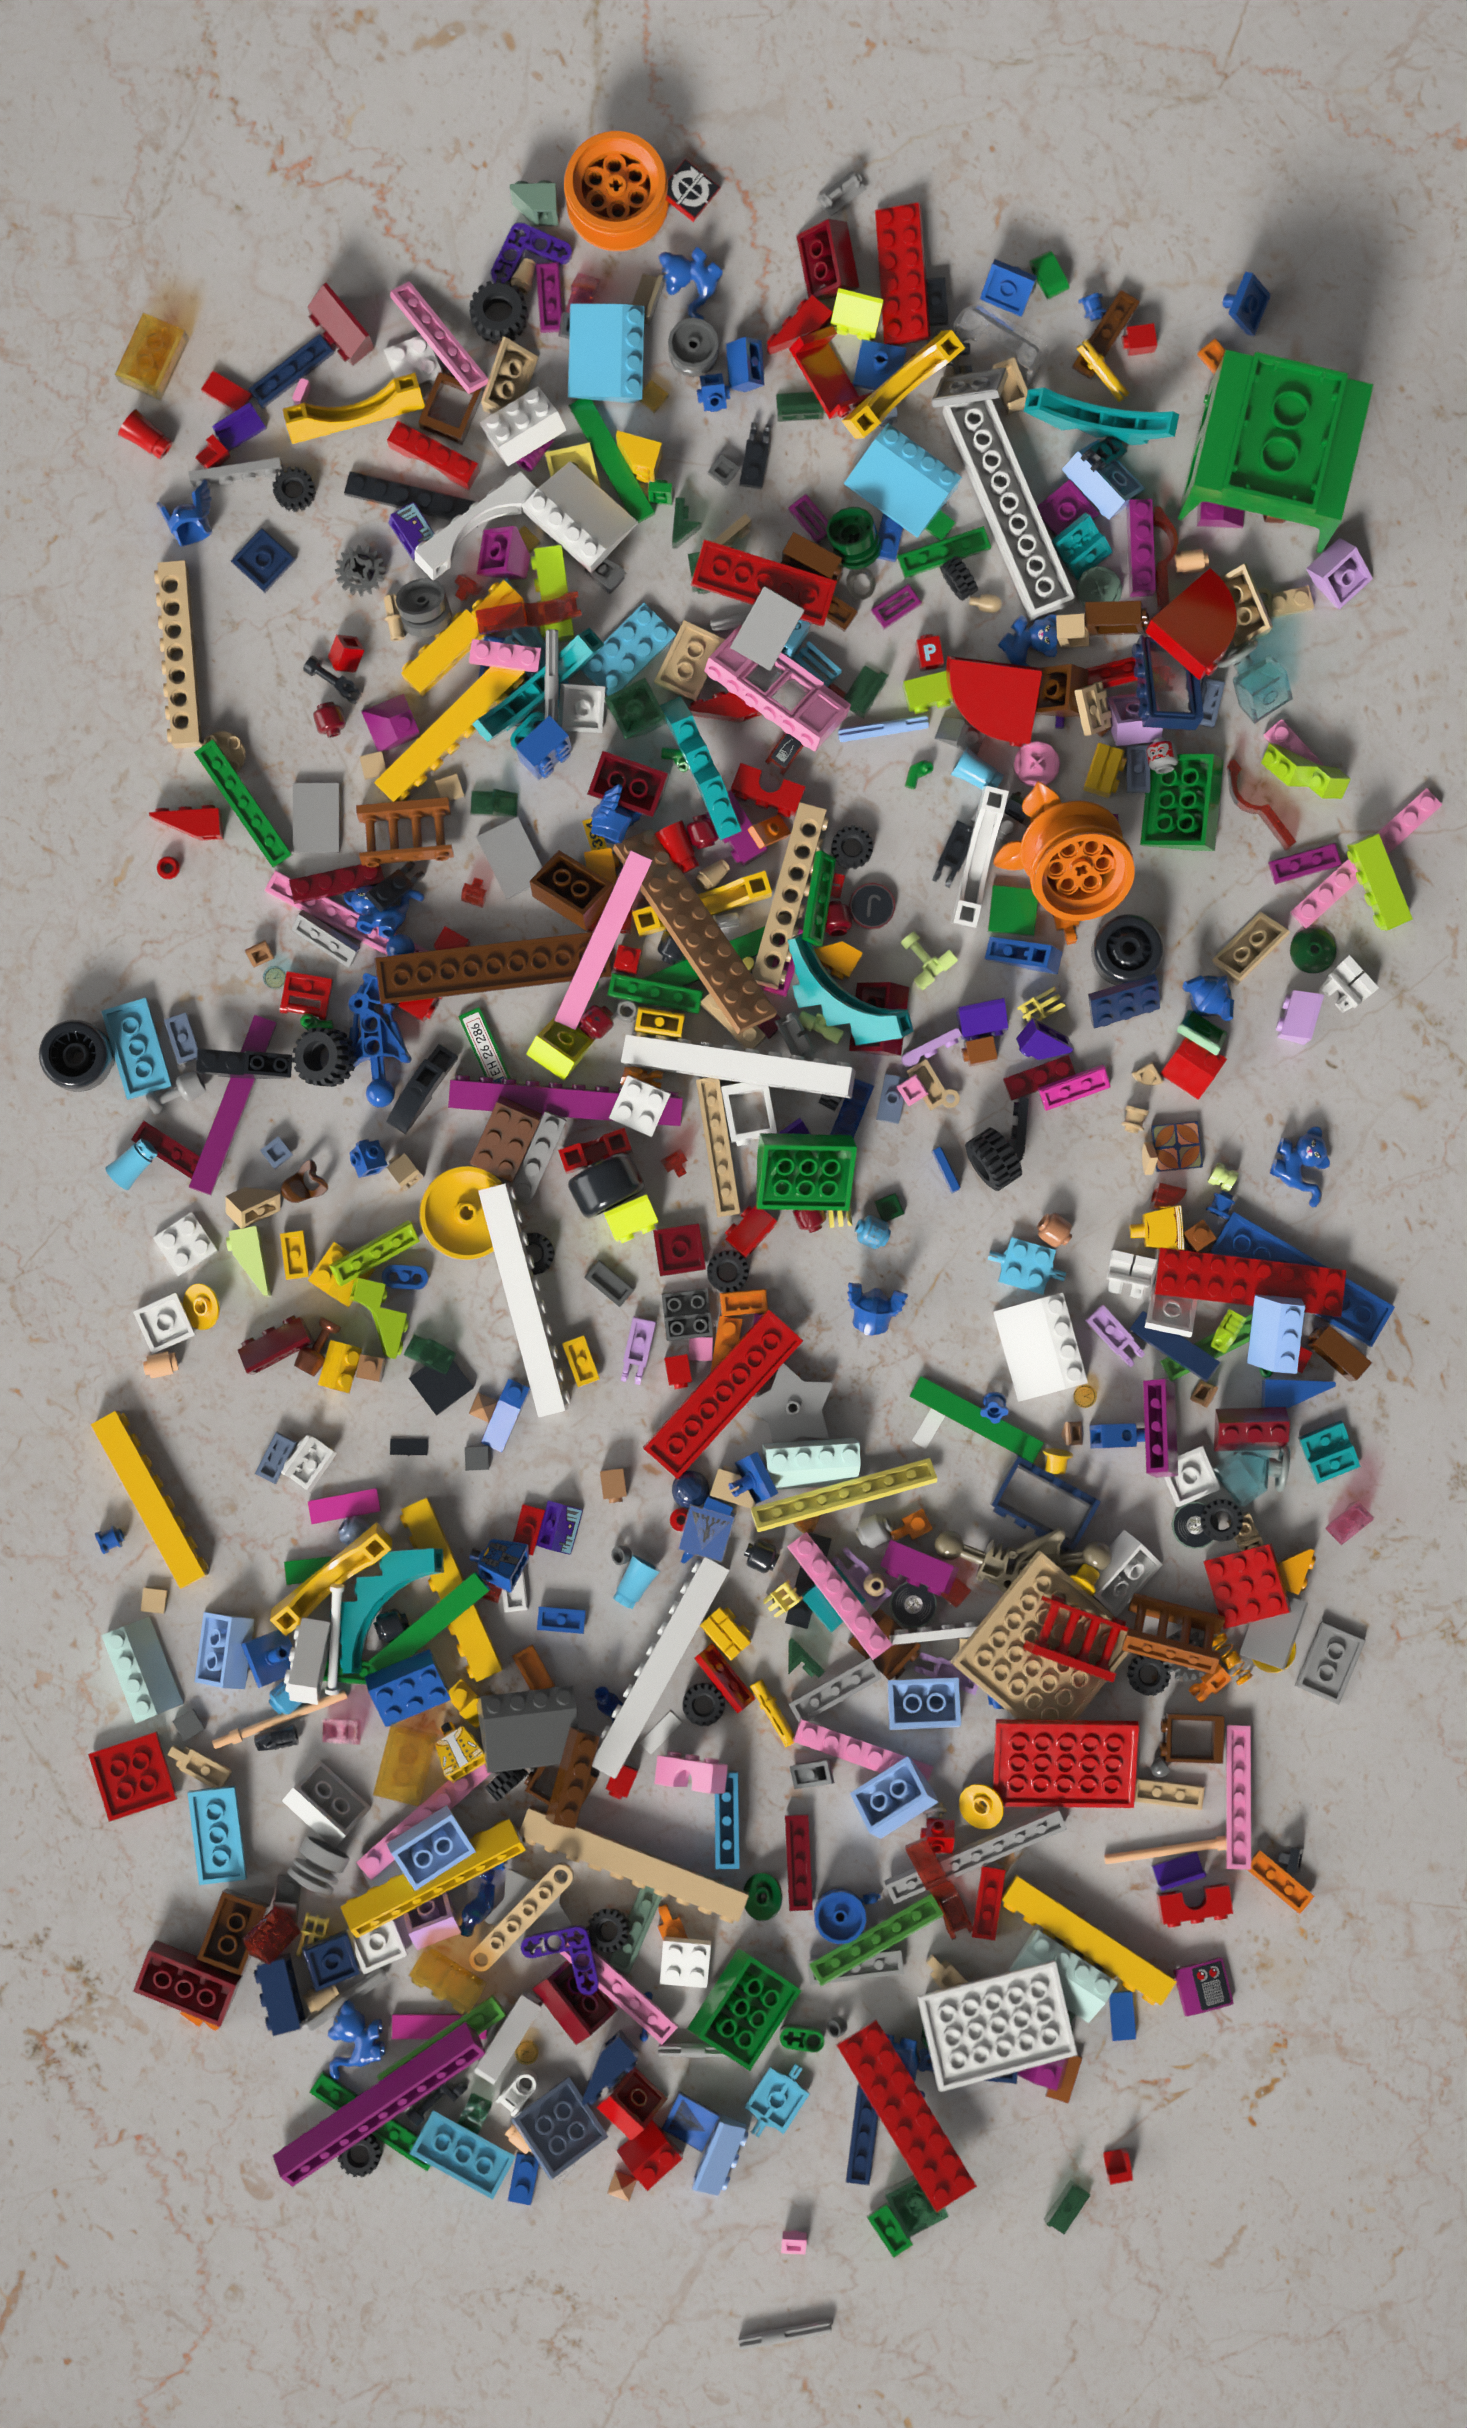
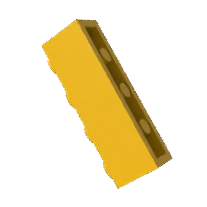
M467 609L463 613L461 611L452 618V624L448 628L435 635L436 639L430 645L428 643L425 644L418 652L420 655L414 661L411 659L402 667L401 675L403 679L421 697L433 688L471 650L472 639L482 640L488 634L486 628Z

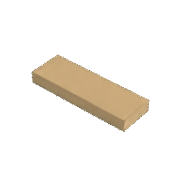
M1136 1777L1134 1802L1202 1810L1205 1786Z

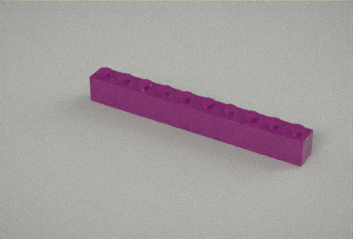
M456 1075V1078L450 1080L448 1108L493 1111L497 1099L501 1095L542 1113V1115H544L546 1110L560 1117L614 1121L609 1119L622 1088H618V1091H609L608 1086H595V1089H586V1085L572 1084V1088L563 1087V1083L549 1082V1086L539 1085L540 1081L526 1080L525 1084L516 1083V1079L503 1078L502 1082H493V1077L481 1076L479 1080H470L469 1075ZM666 1091L671 1094L657 1125L681 1126L683 1096H678L679 1092Z
M466 2022L458 2026L451 2033L438 2040L435 2044L419 2053L409 2062L272 2155L279 2177L294 2187L484 2056L486 2052L478 2032Z

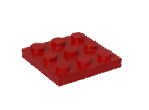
M1272 1543L1203 1561L1220 1616L1225 1617L1223 1629L1291 1612Z
M157 1731L88 1754L109 1822L178 1799Z

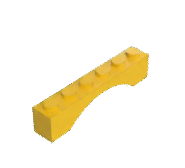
M952 330L941 331L841 421L855 439L865 438L882 423L890 411L904 397L929 376L948 364L965 347Z
M416 373L393 378L377 394L352 405L322 407L301 403L283 408L282 410L292 444L414 412L424 409L425 405Z
M762 871L697 895L712 916L772 897V891L766 872ZM651 906L632 911L639 938L667 930Z
M376 1522L271 1609L270 1621L287 1636L296 1628V1625L301 1624L302 1618H307L331 1593V1584H342L357 1572L376 1563L392 1549L393 1538Z

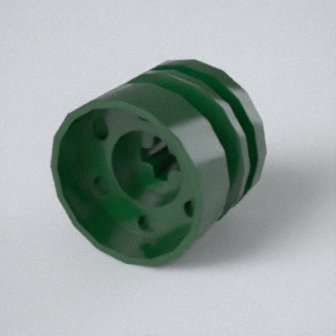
M861 507L844 508L835 513L828 521L826 528L827 536L834 554L842 558L841 566L847 569H862L874 563L880 556L882 549L881 540L873 517L867 510Z

